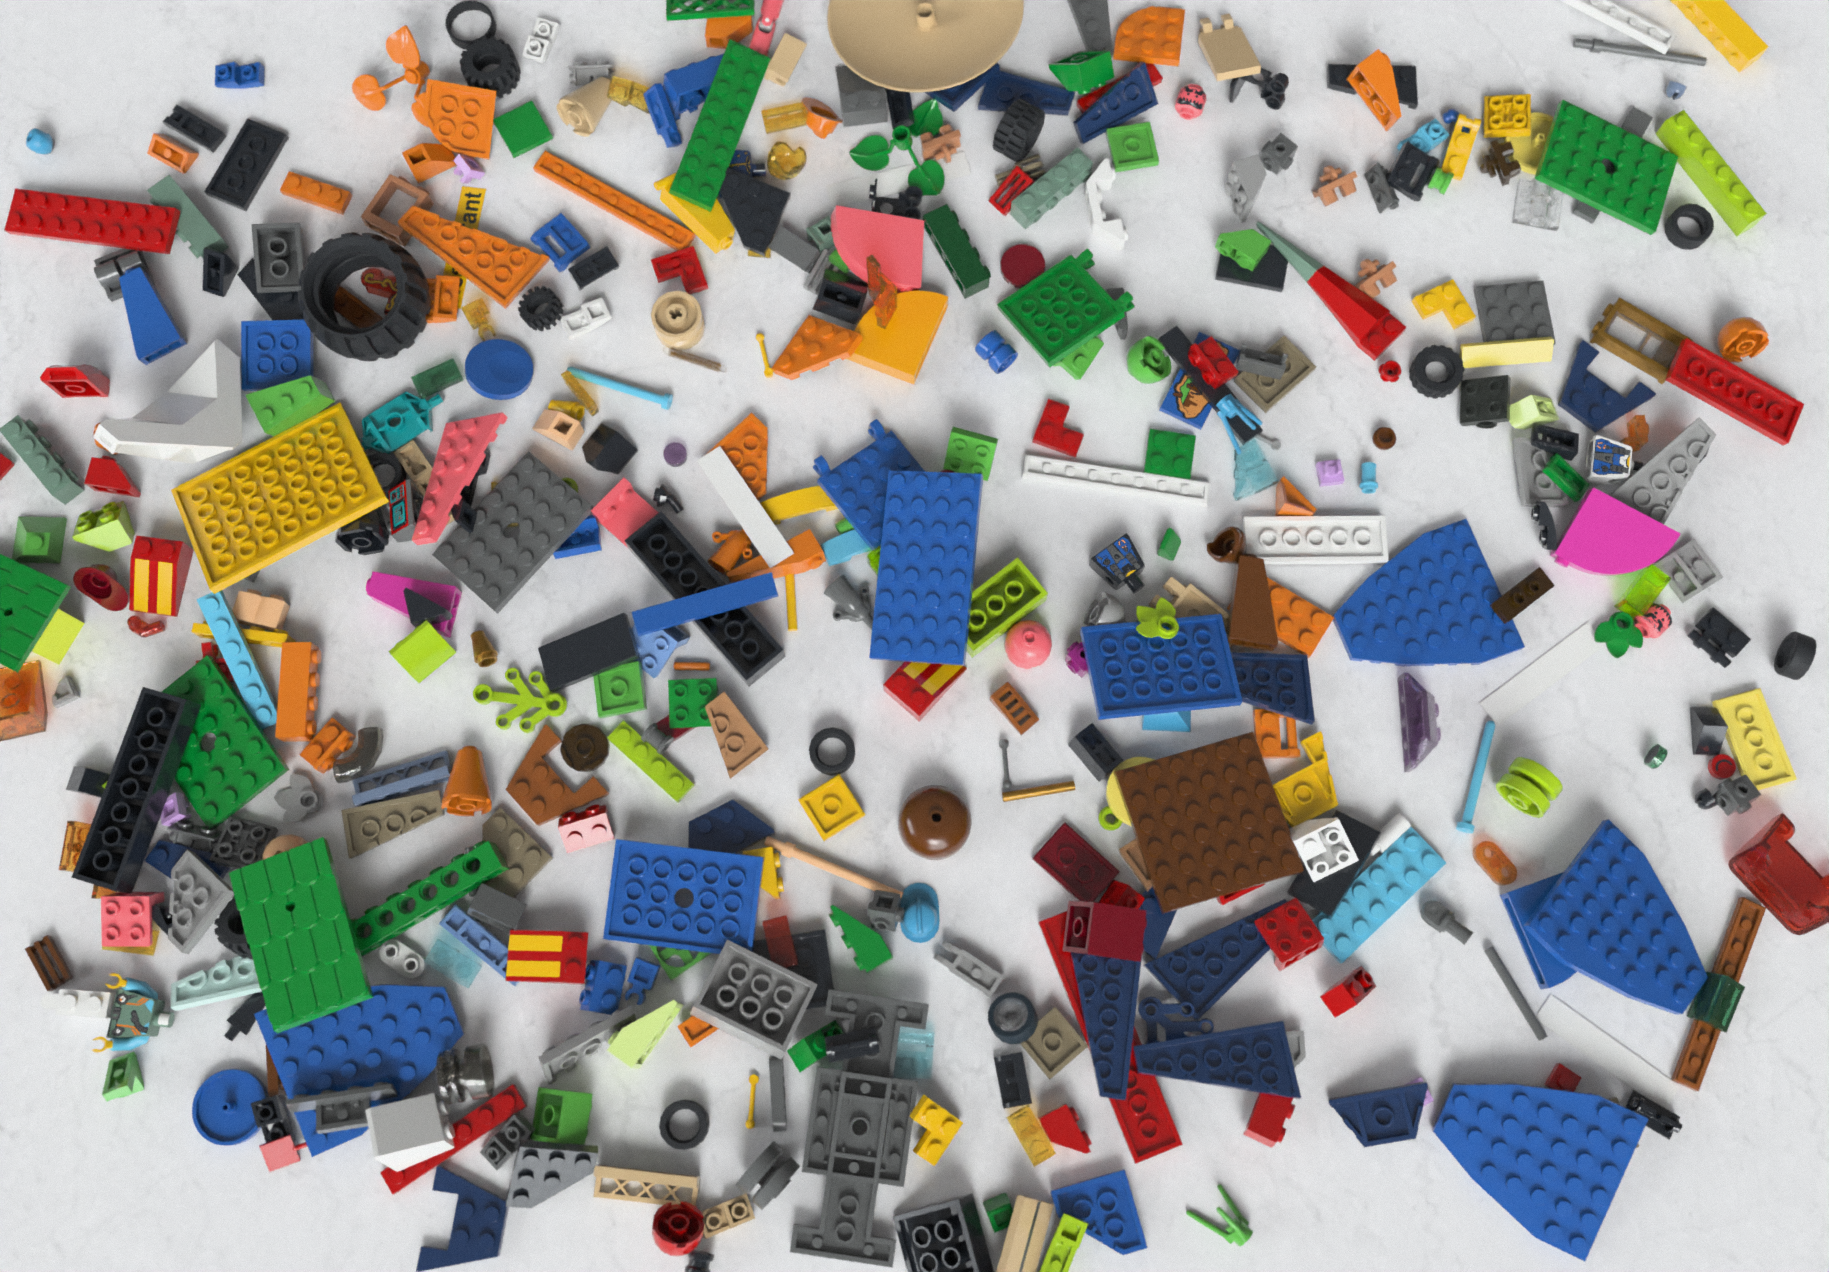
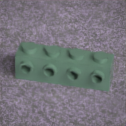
M1077 147L1011 202L1010 215L1024 229H1027L1031 224L1036 223L1048 210L1053 209L1065 196H1069L1077 186L1090 178L1093 162Z
M167 175L147 190L153 197L149 200L153 205L172 207L181 211L176 234L184 243L190 242L191 246L188 248L197 259L200 256L203 258L205 247L224 252L229 248L170 175Z
M17 415L2 426L0 432L49 493L66 505L84 491L77 482L79 477L70 468L67 469L63 465L66 463L65 460L57 452L54 453L50 449L52 444L43 435L40 436L37 433L38 427L30 419L25 421Z

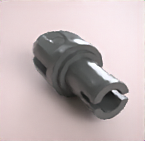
M1427 901L1423 904L1420 913L1422 919L1439 933L1446 931L1462 942L1463 945L1466 944L1474 932L1456 921L1454 912L1437 901Z

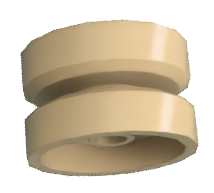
M673 291L662 295L654 303L651 312L652 323L656 335L663 345L668 348L672 347V349L686 350L698 344L704 335L705 323L700 304L695 297L687 292Z

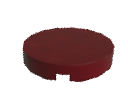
M1017 244L1010 247L1003 254L1000 262L1001 275L1008 284L1010 283L1020 289L1045 272V259L1035 247L1027 244Z

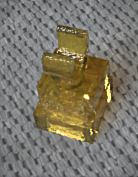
M482 298L461 307L473 330L479 328L478 334L482 341H485L483 334L486 331H491L492 335L496 336L493 327L487 324L489 322L485 315L490 312Z

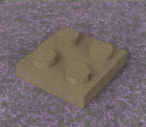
M1056 1007L1038 1021L1035 1033L1028 1040L1020 1043L1049 1080L1088 1047Z

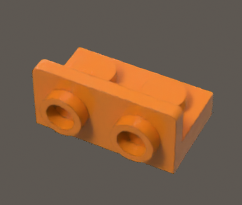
M331 718L299 755L310 763L314 769L324 774L336 765V759L343 752L348 751L352 747L356 736L337 720Z

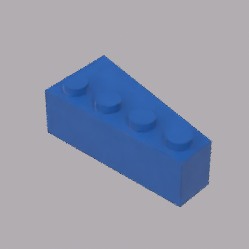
M724 53L664 73L663 89L675 121L680 119L679 115L688 110L689 113L698 110L697 105L705 102Z

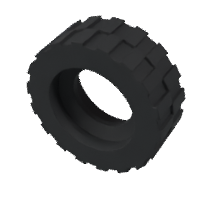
M1432 345L1431 347L1424 348L1422 352L1418 353L1411 364L1412 366L1409 368V379L1412 382V386L1417 389L1418 393L1433 399L1444 398L1448 394L1450 395L1461 383L1464 377L1463 372L1465 371L1459 354L1444 345ZM1431 362L1444 364L1448 371L1447 378L1441 382L1430 380L1425 372L1426 366Z

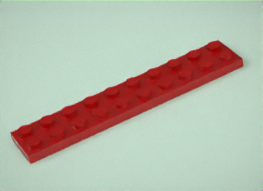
M1067 911L1042 920L1038 924L1090 1052L1071 952L1063 951ZM1135 1026L1126 1100L1108 1099L1133 1162L1137 1164L1183 1144L1155 1076L1137 1073L1133 1046L1142 1045Z

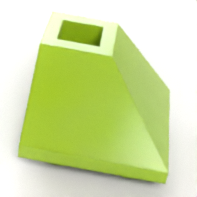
M124 501L118 503L110 502L105 504L102 509L94 512L89 510L80 514L72 535L74 541L108 552L132 544L135 532Z

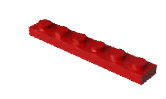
M513 1084L452 1124L455 1131V1137L453 1138L455 1148L398 1172L387 1167L380 1174L392 1195L397 1194L528 1105L516 1085Z

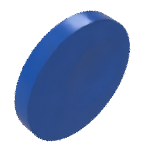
M491 339L477 344L470 350L465 360V376L471 388L478 394L489 399L508 400L518 397L529 388L533 379V362L526 350L518 344L503 339Z
M223 1070L210 1076L199 1087L192 1104V1118L197 1131L207 1141L222 1146L241 1144L254 1137L261 1130V1127L257 1128L250 1103L269 1097L265 1085L257 1076L245 1070Z

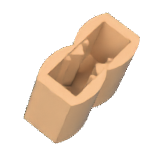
M247 589V592H238L232 612L239 624L261 627L272 632L274 629H283L290 608L284 601L285 598L270 594V597L261 596V592Z

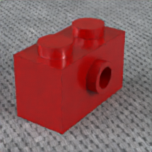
M1259 1093L1243 1135L1271 1148L1277 1142L1281 1143L1286 1133V1128L1283 1127L1285 1119L1290 1120L1295 1109V1105L1292 1104L1293 1098Z

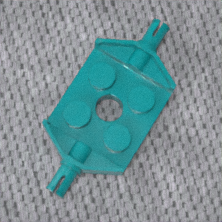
M409 392L402 393L362 419L363 438H361V444L364 450L372 449L377 453L390 454L427 429L432 432V408L444 401L439 394L426 401L425 398L422 400ZM393 418H401L398 426H390V421Z

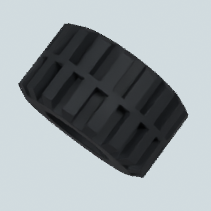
M485 36L482 37V40H473V44H468L466 46L467 50L462 51L460 68L468 86L496 91V97H499V99L503 98L504 94L509 95L512 93L511 89H515L518 86L516 82L520 81V67L511 46L508 43L505 44L504 40L499 39L497 41L496 37L493 36L487 39ZM499 64L491 72H481L488 65Z
M1019 98L1005 112L997 127L993 139V149L1015 162L1024 159L1040 135L1045 120V112Z
M233 896L232 900L229 901L219 914V918H216L214 922L218 926L214 929L215 934L219 936L217 938L219 942L235 954L243 958L253 959L250 945L247 943L245 934H243L244 927L240 911L237 909L235 897Z

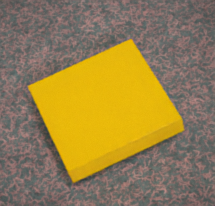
M1531 94L1484 96V138L1530 136Z

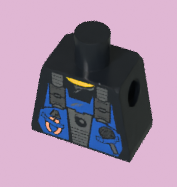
M1127 533L1090 559L1089 566L1115 590L1120 589L1126 584L1135 594L1145 586L1138 577L1144 570V562Z

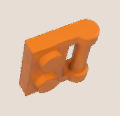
M1254 709V736L1262 758L1301 757L1300 749L1297 747L1296 719L1266 709ZM1279 718H1286L1288 749H1281Z

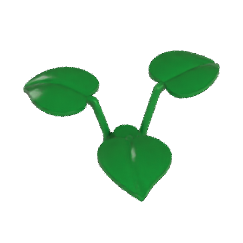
M936 99L923 103L913 111L914 124L909 127L898 126L893 130V139L890 140V147L885 138L880 135H872L863 139L854 149L849 151L851 158L857 165L868 171H879L889 164L888 154L892 153L896 145L899 150H908L917 167L908 176L909 187H919L922 190V196H937L943 190L945 177L942 167L934 160H927L920 165L911 148L913 144L912 136L918 138L919 135L931 132L933 137L939 134V129L943 126V117Z

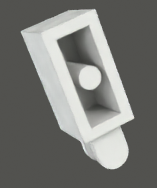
M60 989L59 994H45L41 998L40 1004L44 1009L56 1010L55 1015L110 1019L116 993Z

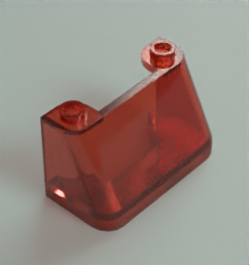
M1781 813L1767 823L1729 860L1728 865L1732 873L1789 932L1795 935H1804L1829 923V874L1822 877L1789 843L1788 840L1795 834V826L1784 813Z

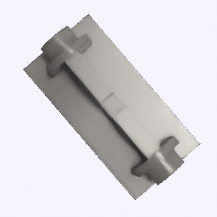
M596 61V65H587V62H574V66H568V69L573 71V74L569 75L570 83H574L575 86L590 83V76H594V80L599 77H605L615 82L614 73H610V70H615V67L609 64V61Z

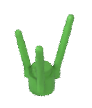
M1218 1185L1217 1188L1237 1217L1232 1219L1221 1207L1216 1208L1217 1212L1228 1223L1225 1228L1228 1232L1223 1231L1192 1211H1186L1188 1216L1219 1234L1230 1244L1235 1242L1238 1246H1242L1253 1234V1230L1248 1227L1249 1222L1242 1216L1222 1185Z

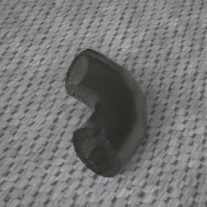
M368 727L360 729L358 731V745L355 751L350 756L333 762V773L338 784L358 779L375 766L382 753L384 738L382 728Z

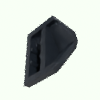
M602 423L582 446L586 463L598 471L611 472L617 475L638 452V449L619 432Z

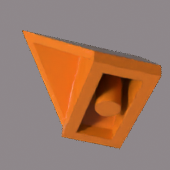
M1283 476L1276 486V516H1313L1317 509Z

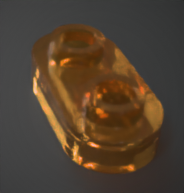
M1483 841L1474 847L1473 858L1495 884L1506 886L1516 880V867L1495 843ZM1485 849L1490 850V858L1485 855ZM1503 868L1508 871L1507 877L1503 876L1501 872Z

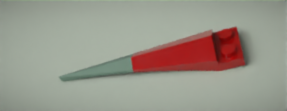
M1257 222V228L1267 239L1271 240V243L1308 283L1356 346L1374 361L1405 332L1407 327L1391 315L1390 310L1262 223Z

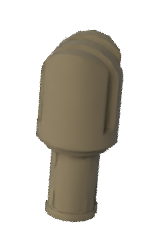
M1039 153L1015 162L1010 170L996 174L995 179L998 182V187H1000L1016 166H1019L1027 174L1044 166L1042 161L1022 167L1040 159ZM1040 170L1030 174L1029 177L1034 180L1046 174V171ZM1018 174L1012 183L1016 182L1021 175Z

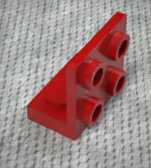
M1293 898L1260 917L1254 923L1276 956L1274 964L1279 972L1320 949L1324 942V937L1297 898Z

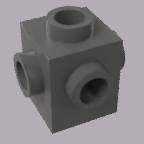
M1282 133L1272 142L1269 140L1261 150L1263 153L1261 161L1264 168L1276 175L1282 169L1286 171L1294 161L1293 158L1298 146Z
M1744 775L1734 781L1728 778L1717 786L1719 790L1712 795L1718 806L1729 816L1735 812H1738L1740 815L1752 808L1751 803L1760 797L1761 793L1747 775Z
M876 890L873 901L869 902L867 917H870L871 928L895 932L898 922L902 923L904 915L900 894Z

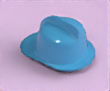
M915 883L909 885L904 889L901 899V907L904 908L903 921L900 923L901 930L906 938L912 942H927L936 935L939 929V902L937 894L927 884Z

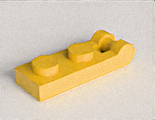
M1461 113L1457 117L1441 166L1443 172L1454 173L1453 179L1461 180L1477 131L1481 124V119L1474 118L1473 120L1466 118V115ZM1462 127L1470 128L1469 133L1461 132Z

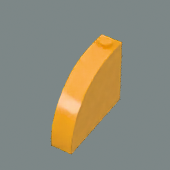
M917 290L898 293L878 302L868 310L854 331L860 333L863 340L853 355L847 358V360L915 384L948 308V296L936 292Z

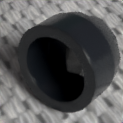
M1707 788L1699 791L1695 796V803L1698 804L1700 809L1707 810L1717 805L1716 800Z

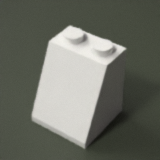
M435 1093L365 1110L374 1158L397 1172L455 1148L453 1142L455 1131L448 1119L450 1107L445 1099L440 1098Z

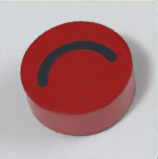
M1719 754L1709 760L1708 770L1714 778L1722 780L1731 777L1735 773L1736 765L1730 756Z

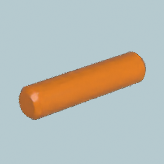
M674 662V670L709 671L710 663Z

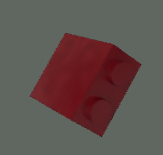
M1069 901L1063 951L1141 962V955L1144 951V930L1147 925L1146 910L1097 902Z

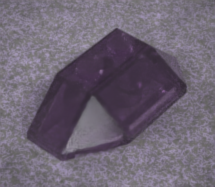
M1403 673L1397 678L1404 772H1410L1438 745V741L1441 739V731L1437 727L1436 718L1439 715V706L1435 703L1434 695L1412 675Z

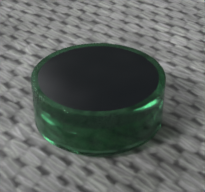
M1656 744L1646 754L1644 764L1651 769L1658 768L1667 757V749Z

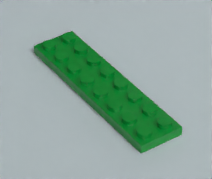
M729 40L669 190L670 194L707 211H712L725 178L726 170L730 165L771 58L736 41Z

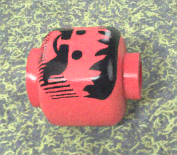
M1189 84L1179 91L1175 102V109L1182 118L1189 120L1202 114L1207 100L1202 87L1196 84Z
M1649 603L1634 617V626L1641 631L1643 637L1658 638L1671 626V612L1663 604Z

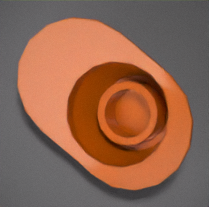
M808 97L802 98L801 102L808 110L806 124L821 139H825L828 134H832L837 124L843 122L823 102Z

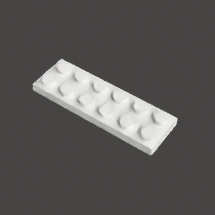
M1258 516L1243 518V532L1246 536L1247 545L1245 554H1254L1257 558L1264 559V564L1387 563L1389 561L1385 516Z

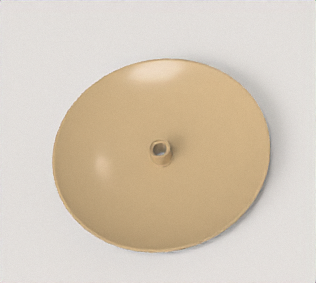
M830 0L827 24L831 42L838 56L846 66L863 79L875 85L896 91L930 92L963 84L995 65L1009 50L1018 35L1023 19L1024 1Z

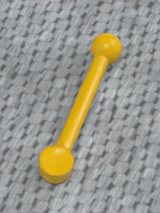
M758 333L756 340L759 341L765 365L764 375L767 378H771L773 370L769 367L763 342L765 336L762 333Z
M755 1074L749 1077V1082L751 1083L748 1120L745 1122V1126L748 1129L755 1127V1121L753 1120L756 1084L759 1082V1077Z

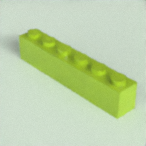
M1685 110L1675 114L1663 123L1656 132V136L1669 152L1678 156L1677 162L1736 237L1754 227L1767 213Z

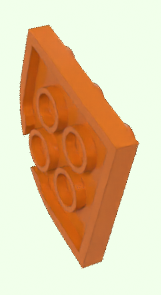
M1150 6L1129 15L1118 28L1113 60L1179 67L1185 9Z
M427 79L425 115L429 128L435 138L454 153L489 160L496 91Z

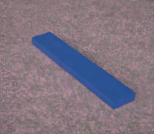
M772 572L633 611L632 616L637 635L642 636L779 596Z

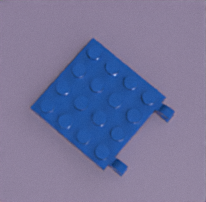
M877 419L869 424L871 428L868 429V433L876 440L875 442L832 470L829 469L828 463L822 455L814 460L815 465L813 466V469L821 476L817 481L819 486L874 554L881 549L889 470L925 472L892 430L886 434Z

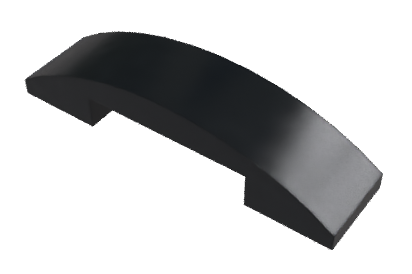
M486 450L484 451L486 457L470 485H465L460 493L462 499L459 504H454L451 508L454 520L468 533L473 532L477 512L471 506L478 476L487 473L490 454Z

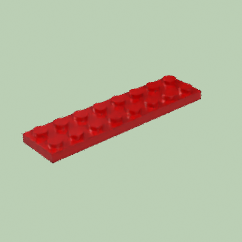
M15 188L4 231L13 235L170 254L181 211L172 207Z

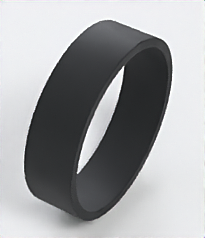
M468 0L460 2L452 7L446 16L445 25L452 42L467 50L466 46L468 44H473V40H461L451 33L452 23L461 13L470 10L486 13L491 18V24L488 31L482 37L486 36L487 39H490L496 33V22L491 10L485 4L478 1Z

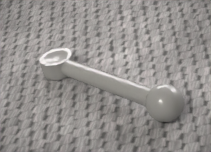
M1260 434L1255 437L1271 445L1274 451L1279 450L1281 447L1279 441H1271Z

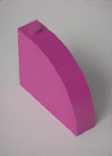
M1593 487L1585 494L1558 540L1556 550H1553L1550 556L1555 558V563L1565 568L1569 565L1579 571L1600 576L1621 575L1643 569L1659 560L1671 549L1681 533Z

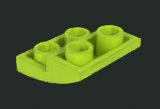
M427 620L417 626L413 632L396 643L388 651L418 683L422 682L457 653Z

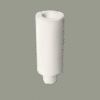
M1397 814L1379 831L1381 832V837L1370 853L1371 856H1374L1377 852L1383 853L1411 827L1406 818Z

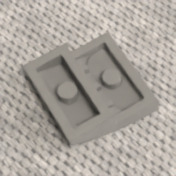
M1695 539L1654 564L1682 603L1723 578L1722 574Z

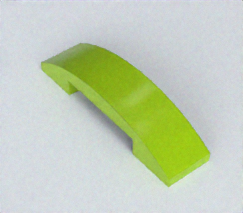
M1063 1213L1039 1272L1069 1271L1077 1248L1079 1249L1088 1226L1087 1222Z

